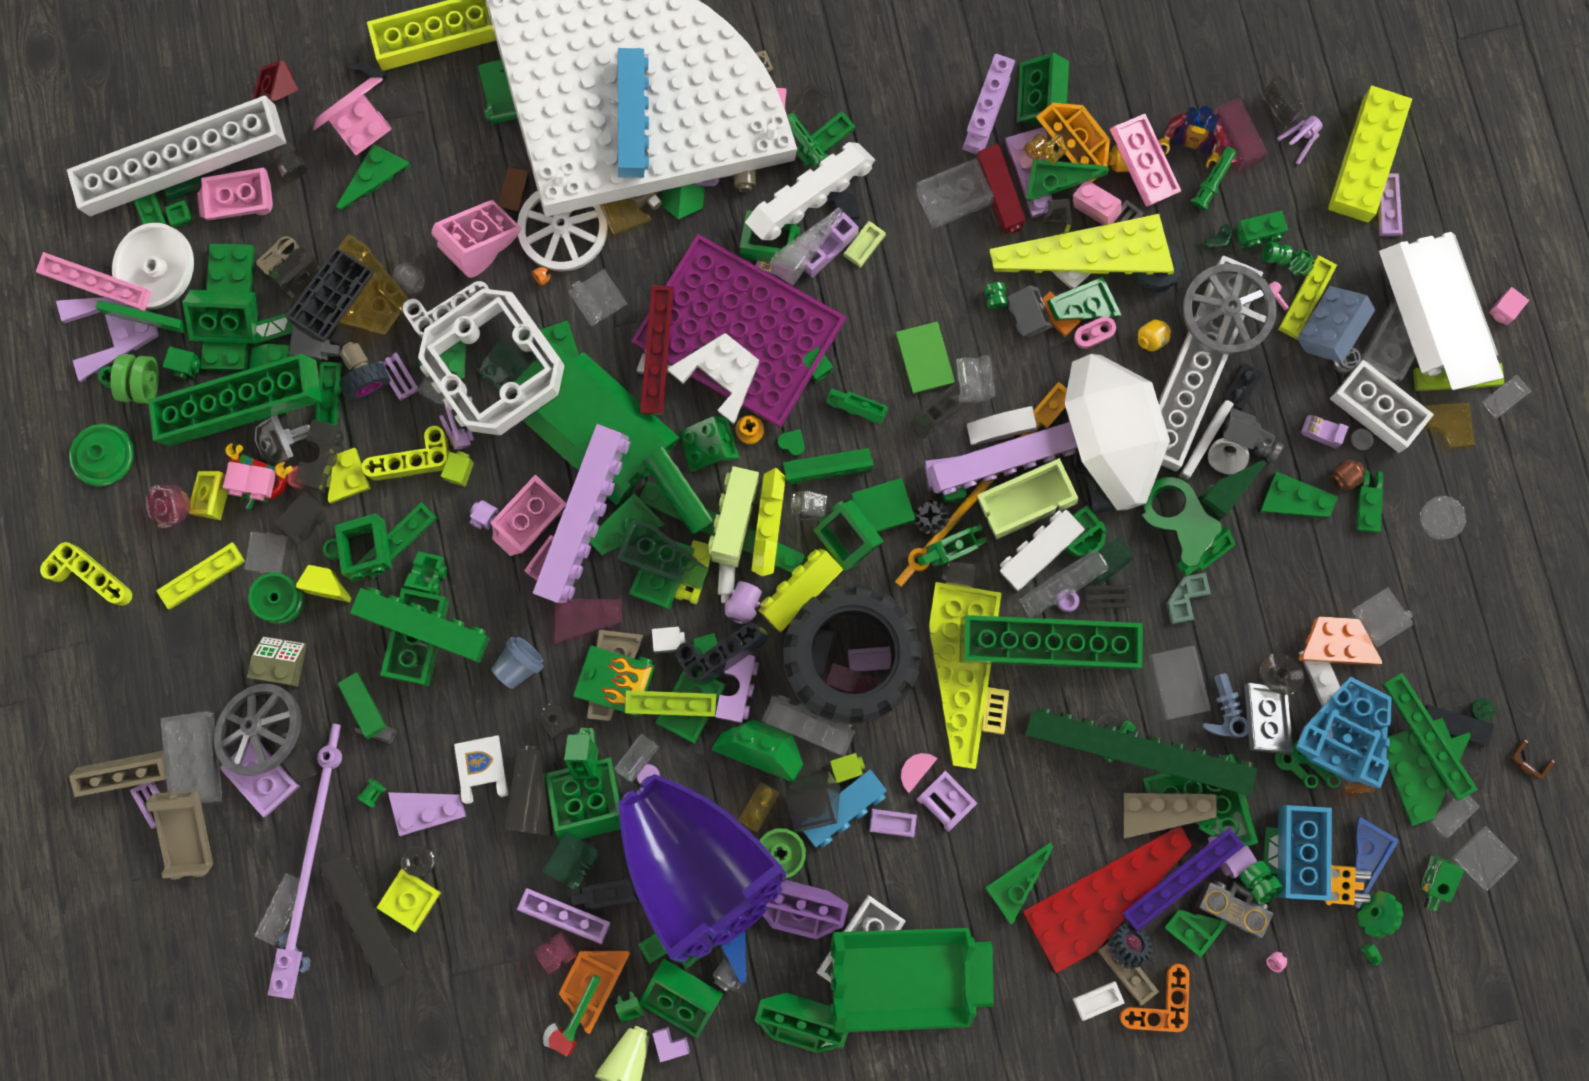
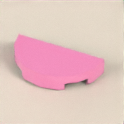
M920 753L912 756L905 762L901 769V780L903 787L908 793H910L938 758L930 754Z

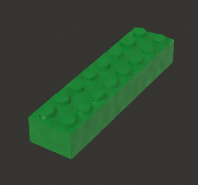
M298 354L149 399L153 441L166 446H173L320 403L322 401L316 360L304 354Z
M965 615L961 618L960 663L1137 670L1142 668L1143 623Z

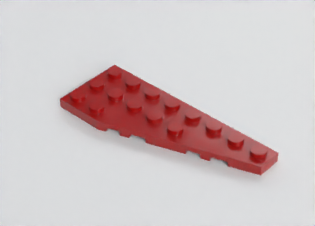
M1181 826L1169 830L1022 911L1055 973L1096 952L1126 919L1122 913L1151 891L1192 846Z

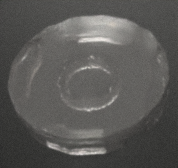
M1434 497L1425 503L1421 509L1420 522L1424 527V531L1434 539L1446 540L1453 538L1461 533L1465 526L1466 515L1464 508L1451 497Z

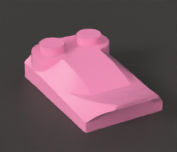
M264 168L201 178L202 187L197 193L199 215L206 220L255 213L257 215H266L272 209L271 183Z
M534 475L491 521L490 524L493 529L492 539L510 556L523 553L557 517L563 514L567 503L538 476Z

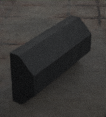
M336 247L286 315V319L310 338L324 343L374 275V271Z

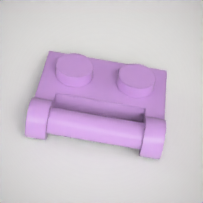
M946 771L916 799L920 804L923 803L945 825L944 828L948 832L977 804ZM933 792L956 814L952 819L929 797Z

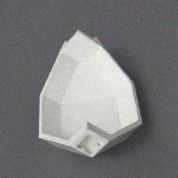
M1090 354L1073 361L1065 406L1083 464L1117 510H1129L1146 504L1170 442L1152 382L1102 355Z

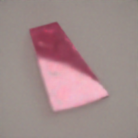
M568 599L567 603L556 602L554 643L557 644L570 638H576L595 630H601L622 623L623 600Z

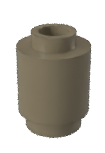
M755 170L734 174L735 188L739 189L740 192H750L755 188Z
M350 342L341 348L340 356L350 372L369 364L366 355L358 343Z

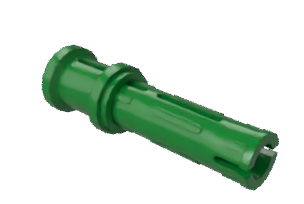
M794 113L788 114L787 118L793 135L804 148V155L811 159L815 170L820 167V162L829 155L824 153L819 142L812 139Z
M1228 146L1225 147L1207 180L1200 184L1201 188L1196 197L1191 199L1190 202L1194 206L1204 211L1208 210L1210 200L1213 195L1218 193L1217 187L1238 154L1236 150Z

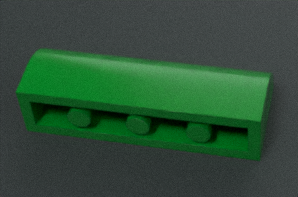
M664 447L642 461L691 534L698 532L714 521Z

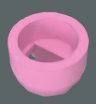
M1274 952L1267 958V965L1272 971L1279 973L1286 967L1287 958H1284L1283 953Z

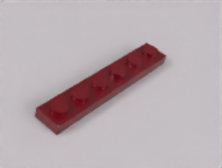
M652 285L641 414L663 416L674 297L673 286Z

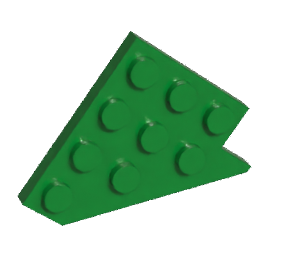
M1443 718L1433 720L1460 761L1471 736L1470 732L1451 738ZM1410 729L1388 736L1387 739H1390L1386 753V760H1389L1388 770L1410 825L1414 826L1434 819L1448 787Z

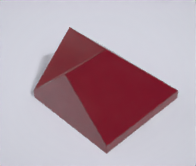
M279 60L260 68L253 100L266 96L271 102H274L298 91L292 78L293 73L284 61Z

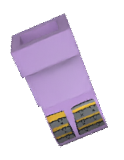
M1308 415L1301 434L1337 449L1343 443L1348 426L1341 423L1338 425L1317 416Z

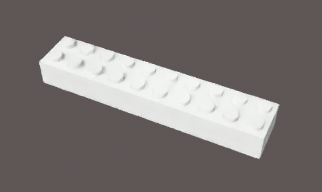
M262 96L67 169L77 208L88 216H93L286 144L275 104L266 96Z
M1222 256L1217 265L1238 264L1250 268L1261 277L1263 272L1226 256ZM1224 273L1216 275L1227 293L1231 295L1236 274ZM1243 277L1238 297L1242 298L1254 293L1257 286ZM1209 282L1204 296L1223 300L1212 283ZM1251 302L1244 304L1243 307L1249 308ZM1200 303L1194 320L1197 321L1218 310L1219 307ZM1229 304L1230 308H1235L1233 304ZM1240 314V316H1241V318H1242V321H1243V319H1244L1245 316L1242 315V314ZM1220 316L1199 327V329L1208 338L1216 342L1224 318ZM1233 319L1230 320L1222 344L1233 345L1238 329ZM1189 331L1158 401L1170 439L1161 466L1175 472L1179 470L1184 462L1229 355L1205 348L1194 339Z

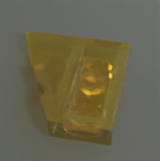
M627 198L600 204L613 235L651 221L650 215H645L639 210L637 204L631 199Z

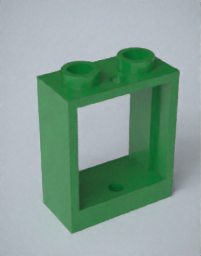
M746 211L745 222L753 211ZM744 222L740 243V258L791 265V259L796 258L798 245H794L795 239L799 240L801 227L797 226V223L785 224L781 228L790 231L787 249L785 250L752 245L753 230Z
M853 500L843 503V501L837 503L832 507L833 512L830 515L826 514L818 520L819 525L813 529L845 572L858 565L884 542ZM842 514L864 542L851 555L829 528V525Z
M375 513L335 525L343 576L352 581H359L364 579V576L371 574L381 575L385 570L392 569L385 520ZM373 532L377 559L352 566L348 539Z

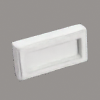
M1115 981L1073 998L1082 1021L1124 1004Z

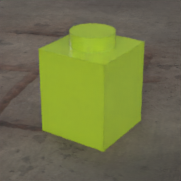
M457 451L456 454L449 452L441 477L447 482L466 487L474 462L469 458L470 455L461 451Z
M856 753L830 761L836 783L862 776V770H865L862 757L857 758Z

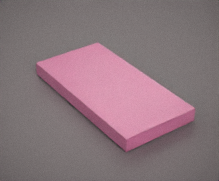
M1146 114L1110 129L1146 207L1181 191Z

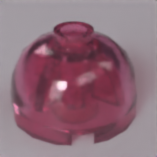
M163 483L149 489L151 493L146 495V509L151 519L155 518L159 523L156 524L158 527L168 528L178 525L189 515L190 500L184 489L180 486Z

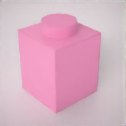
M1511 287L1500 297L1489 313L1497 322L1508 325L1517 317L1529 300Z

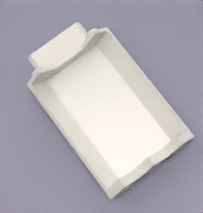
M1449 232L1436 239L1433 236L1420 238L1411 244H1408L1407 241L1401 242L1379 251L1421 372L1434 376L1442 373V369L1445 368L1452 390L1504 378L1496 357L1498 352L1456 236Z

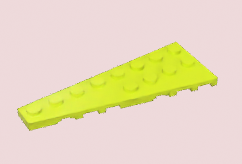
M1159 214L990 249L994 272H1019V270L1035 271V273H1042V271H1057V273L1077 271V273L1093 274L1147 272V274L1168 273L1170 275L1174 273Z

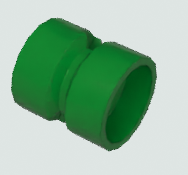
M1264 861L1252 864L1240 875L1241 881L1247 889H1252L1251 894L1260 905L1273 900L1283 890L1282 884L1276 876H1271L1272 872Z

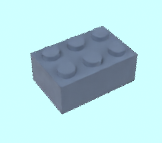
M1329 286L1297 339L1306 353L1343 363L1375 309L1367 295Z

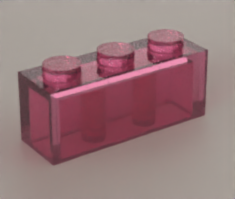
M1237 98L1216 107L1213 113L1215 117L1212 118L1213 124L1217 125L1218 123L1222 126L1225 133L1224 145L1238 152L1232 161L1234 165H1237L1239 170L1263 161L1268 152L1241 99Z

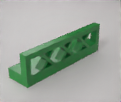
M869 448L783 462L787 485L873 471L874 466Z

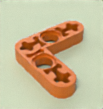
M1176 963L1167 969L1165 1009L1126 1007L1120 1012L1119 1016L1122 1025L1130 1029L1168 1032H1181L1185 1030L1188 1024L1189 971L1187 967ZM1177 968L1184 973L1183 977H1179V984H1184V988L1171 987L1172 983L1177 984V978L1172 976V973L1176 972ZM1175 991H1180L1183 994V1001L1180 1004H1174L1171 1000V995ZM1171 1006L1183 1008V1012L1178 1011V1018L1182 1019V1023H1179L1176 1028L1175 1024L1171 1023V1019H1174L1176 1011H1171ZM1130 1011H1132L1134 1016L1142 1017L1144 1025L1140 1026V1020H1132V1024H1129V1021L1125 1020V1016H1128ZM1151 1013H1157L1160 1018L1156 1026L1149 1025L1147 1021Z

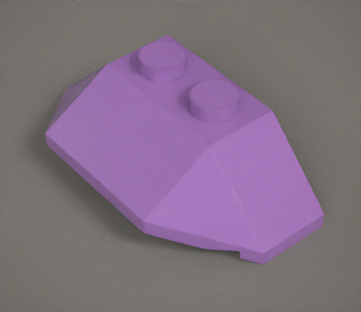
M786 880L781 882L782 891L778 898L774 901H769L766 905L768 910L763 914V917L772 928L818 939L843 927L849 904L827 890Z

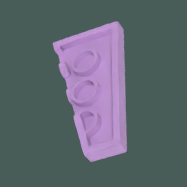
M1042 127L1006 138L1005 143L1030 217L1035 218L1051 213V195L1031 202L1026 200L1033 159L1049 161L1046 129Z

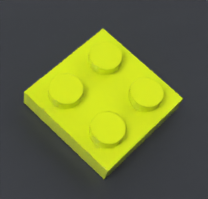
M402 868L377 908L413 932H417L441 892Z

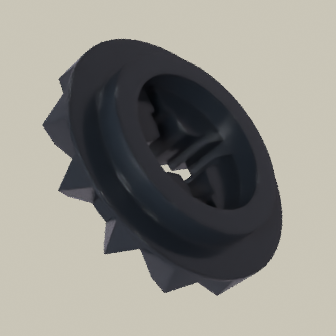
M930 500L929 502L921 503V506L915 509V525L921 532L935 534L946 527L949 513L946 506L939 501ZM930 510H932L934 515H937L933 517L932 524L926 517L929 516Z

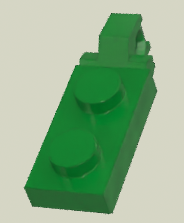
M831 389L826 401L827 404L834 408H841L850 414L859 415L879 424H882L888 410L886 405L849 391L845 394Z
M1225 526L1221 528L1220 536L1215 539L1211 548L1203 554L1199 565L1189 567L1181 560L1177 564L1179 570L1186 576L1190 575L1193 571L1204 570L1234 547L1235 542L1230 530Z

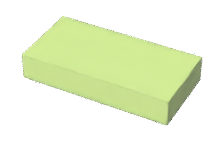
M868 221L844 252L843 256L861 268L886 236V233Z

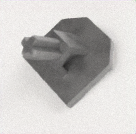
M276 415L256 426L255 442L263 461L275 467L293 457L290 446H293L295 442L312 437L313 434L309 425L292 430H283Z

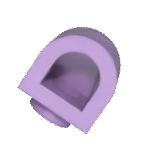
M483 500L479 503L476 502L471 508V521L469 523L480 530L482 527L489 530L491 527L490 523L498 515L499 510Z

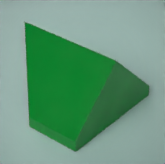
M693 183L662 190L661 200L663 203L661 206L677 219L698 210H703L705 188Z

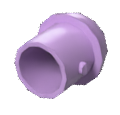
M742 581L738 582L735 590L733 589L730 593L732 594L731 599H727L725 602V615L736 623L747 624L751 622L757 615L755 607L760 605L758 600L762 591L752 584Z

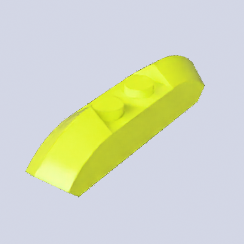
M777 468L765 473L763 477L752 561V571L760 576L774 573L786 476Z

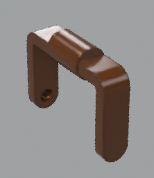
M1524 738L1511 755V759L1518 765V768L1529 776L1532 775L1536 779L1544 778L1555 760L1551 758L1540 773L1537 772L1526 761L1518 758V755L1528 742Z

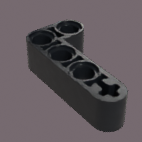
M749 623L704 654L700 648L689 643H682L677 647L676 656L690 680L700 684H707L763 646L767 641L768 635L762 627ZM739 643V649L733 652L734 645ZM692 650L691 657L687 659L688 651ZM721 656L720 663L715 665L716 658ZM702 668V675L700 677H697L698 670Z

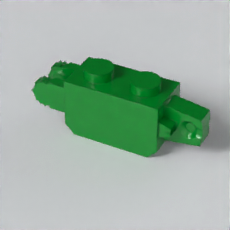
M981 524L926 546L927 554L917 558L919 565L922 566L932 562L933 567H936L978 549L979 545L988 542L986 537L975 539L974 534L982 529Z

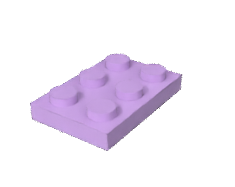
M251 740L241 766H254L258 764ZM262 745V748H263V751H264V755H265V758H266V760H267V759H269L270 757H272V755H271V753ZM237 752L231 757V760L233 762L236 758ZM280 764L271 771L257 776H242L230 771L224 765L220 767L262 817H267L300 787Z

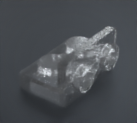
M984 355L980 358L961 357L956 360L962 402L982 403L995 397V386L989 355Z

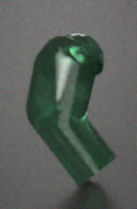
M1229 224L1222 225L1216 237L1205 239V248L1225 247L1233 235L1232 226Z

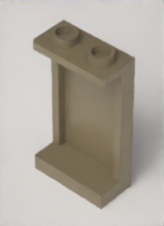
M198 789L153 794L146 802L148 812L153 811L165 866L161 873L162 878L175 880L183 876L193 875V877H202L206 875L213 865Z

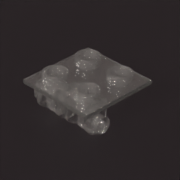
M605 269L583 283L580 281L575 282L572 285L574 288L568 291L591 327L627 305V302Z
M1389 587L1351 610L1356 618L1360 619L1376 648L1413 625L1411 618H1413L1412 613L1409 610L1404 611Z

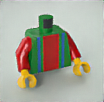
M232 443L226 447V453L230 456L229 462L268 468L276 472L271 498L264 497L262 502L267 503L284 492L288 480L287 474L293 471L291 466L284 470L285 462L273 467L245 455L240 457L238 454L243 450L240 444L236 447V451L233 450ZM243 494L238 506L251 511L255 499L250 498V494Z

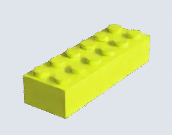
M447 0L367 22L376 59L382 71L496 41L485 0Z
M1371 85L1363 97L1328 210L1367 223L1376 215L1412 98Z

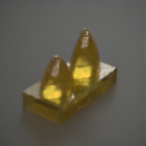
M760 782L738 821L758 832L780 793Z

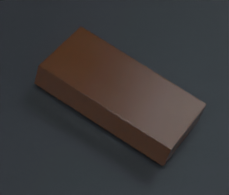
M507 167L498 203L503 210L520 213L529 177L528 171Z

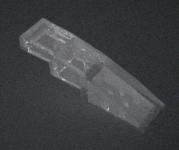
M1094 550L1020 598L1019 601L1029 617L1034 618L1049 606H1054L1069 594L1077 592L1109 567L1099 552Z

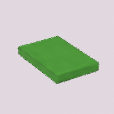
M938 321L896 332L913 395L955 384Z

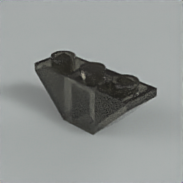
M290 719L272 724V733L285 739L289 730ZM300 731L294 748L282 762L297 784L318 775ZM274 742L276 749L278 751L281 745Z

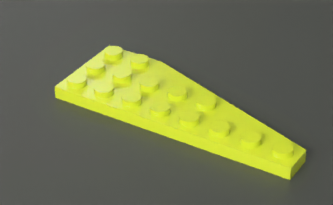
M936 582L929 621V632L953 766L976 769L991 664L960 663L961 618L965 615L998 617L1001 593Z

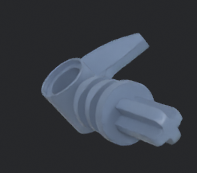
M1226 673L1217 675L1214 679L1220 697L1216 698L1218 703L1222 702L1223 707L1220 709L1225 710L1226 713L1222 715L1224 724L1203 723V729L1220 737L1234 739L1244 737L1248 734V723L1245 718L1240 716V713L1243 711L1238 710L1237 707L1240 705V702L1236 703L1235 698L1239 694L1238 692L1233 693ZM1234 722H1238L1241 725L1242 731L1240 734L1234 732Z

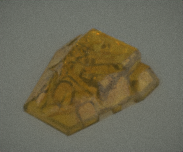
M348 233L338 248L373 270L374 275L339 323L386 335L402 313L404 303L410 299L395 280L390 277L384 266L372 254L369 247Z

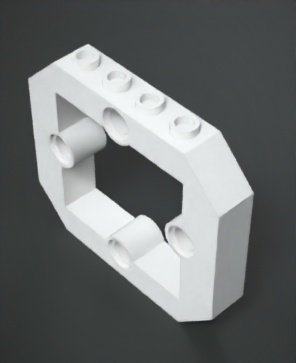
M481 289L426 327L418 356L423 364L420 366L426 377L431 375L434 380L431 383L438 394L441 392L446 398L443 399V402L449 410L454 409L457 415L454 417L460 426H466L472 432L502 435L559 394L565 366L512 292ZM504 311L515 326L512 337L522 351H533L545 369L520 386L514 382L504 384L500 389L501 399L482 413H479L466 395V385L457 375L450 372L439 355L460 340L465 344L476 342L480 336L479 327ZM470 327L468 332L463 333L465 328ZM525 335H530L527 340L522 341ZM457 385L454 391H450L452 386ZM517 393L514 399H509L511 394Z

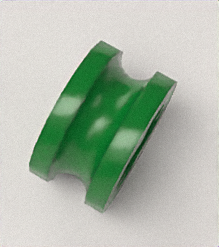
M108 366L99 371L98 379L105 387L111 388V381L109 382L106 379V374H111L112 367Z

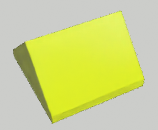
M198 471L187 511L188 514L221 521L228 495V490L223 488L226 476L224 473L219 471Z

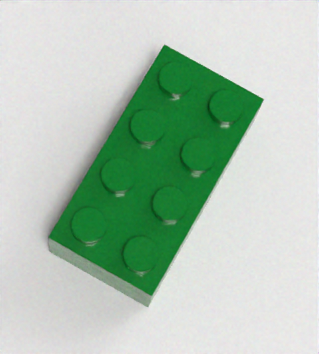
M401 588L399 598L402 599V604L409 606L410 602L423 607V612L430 614L432 610L443 614V619H446L449 599L444 596ZM391 630L381 676L429 687L438 647Z

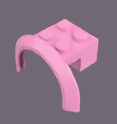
M383 78L368 79L315 119L313 130L315 131L329 120L355 155H358L392 128L381 113L375 110L364 93L380 83Z

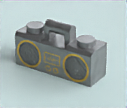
M1214 880L1213 883H1205L1195 905L1196 908L1224 920L1253 936L1263 938L1273 916V913L1267 910L1268 905H1260L1257 901L1251 903L1253 899L1252 890L1236 882L1232 883L1229 891L1225 890L1227 886L1219 881ZM1235 892L1246 897L1245 901L1233 897Z

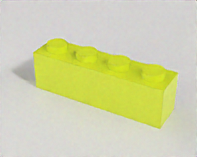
M819 549L811 552L807 557L808 561L803 566L800 565L792 572L793 576L788 581L780 583L776 588L777 592L772 597L769 596L762 601L761 608L758 611L776 630L782 632L791 623L801 607L813 596H818L843 571V568L827 551Z

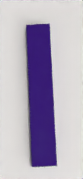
M1228 828L1122 914L1138 932L1245 845L1231 828Z

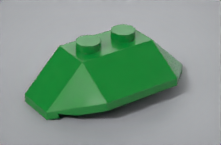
M754 719L722 732L712 747L714 752L790 782L795 781L803 767V762L792 734Z
M789 993L760 1000L754 1020L757 1024H760L762 1029L773 1040L815 1053L843 1048L848 1032L834 1033L831 1006Z

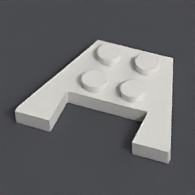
M725 333L669 367L668 372L684 384L696 368L699 367L731 393L718 409V412L734 424L758 367L759 359Z

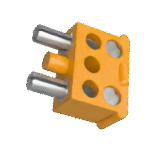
M1331 864V901L1324 900L1327 905H1331V903L1354 905L1355 901L1370 902V899H1365L1371 898L1369 894L1355 893V890H1364V882H1355V878L1371 879V876H1366L1371 875V872L1359 871L1351 866ZM1345 870L1349 871V875L1347 877H1343L1342 875L1343 871ZM1344 882H1348L1347 888L1342 887ZM1344 893L1348 894V898L1346 900L1342 899V895Z

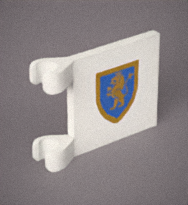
M499 736L454 744L463 803L469 804L473 802L472 786L496 782L497 793L500 797L508 796L509 792Z

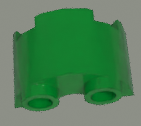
M418 551L413 562L412 572L408 574L404 584L405 589L438 595L440 579L444 580L447 573V567L443 566L444 557Z

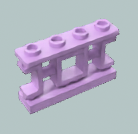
M999 54L994 55L968 125V134L962 150L977 154L978 151L985 149L1011 79L1009 77L1015 60Z

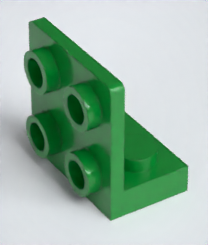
M712 416L679 432L691 472L700 470L718 461H734L739 459L729 420L725 417Z

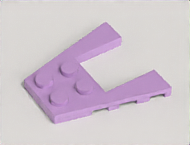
M106 297L56 301L61 321L64 323L99 313L100 311L95 308L99 300L130 308L134 307ZM145 309V311L152 313L151 309ZM105 315L114 347L73 360L78 381L81 383L86 381L87 377L94 373H99L102 368L114 362L118 355L137 350L159 336L157 327Z

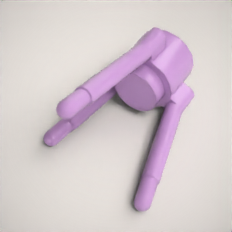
M1310 116L1306 121L1302 120L1298 125L1277 137V140L1280 141L1299 129L1300 133L1289 142V145H1293L1302 136L1305 138L1310 137V140L1297 159L1296 165L1301 163L1313 142L1319 137L1318 132L1323 127L1322 123L1317 117Z
M445 404L452 432L443 415H440L439 418L448 435L451 446H453L454 450L471 446L470 441L474 440L472 431L468 428L466 433L465 429L457 430L452 411Z

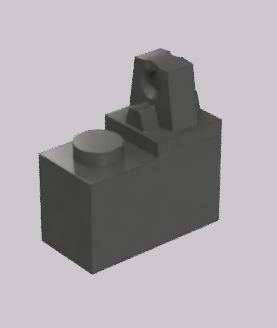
M293 325L289 350L291 357L304 354L318 363L325 362V360H328V357H340V346L331 345L330 340H326L324 343L314 340Z
M1234 408L1230 409L1222 426L1224 439L1250 449L1256 446L1270 450L1275 440V435L1262 429L1261 424L1257 423L1256 416Z

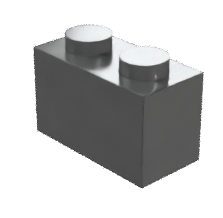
M1028 286L1008 296L1010 302L1008 307L1010 312L1016 317L1018 322L1016 327L1021 335L1031 338L1053 327L1038 287Z

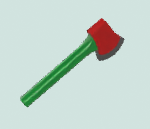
M595 974L592 976L565 1030L558 1023L548 1026L543 1036L544 1046L554 1049L566 1057L571 1055L577 1043L574 1041L576 1029L601 981L600 976Z

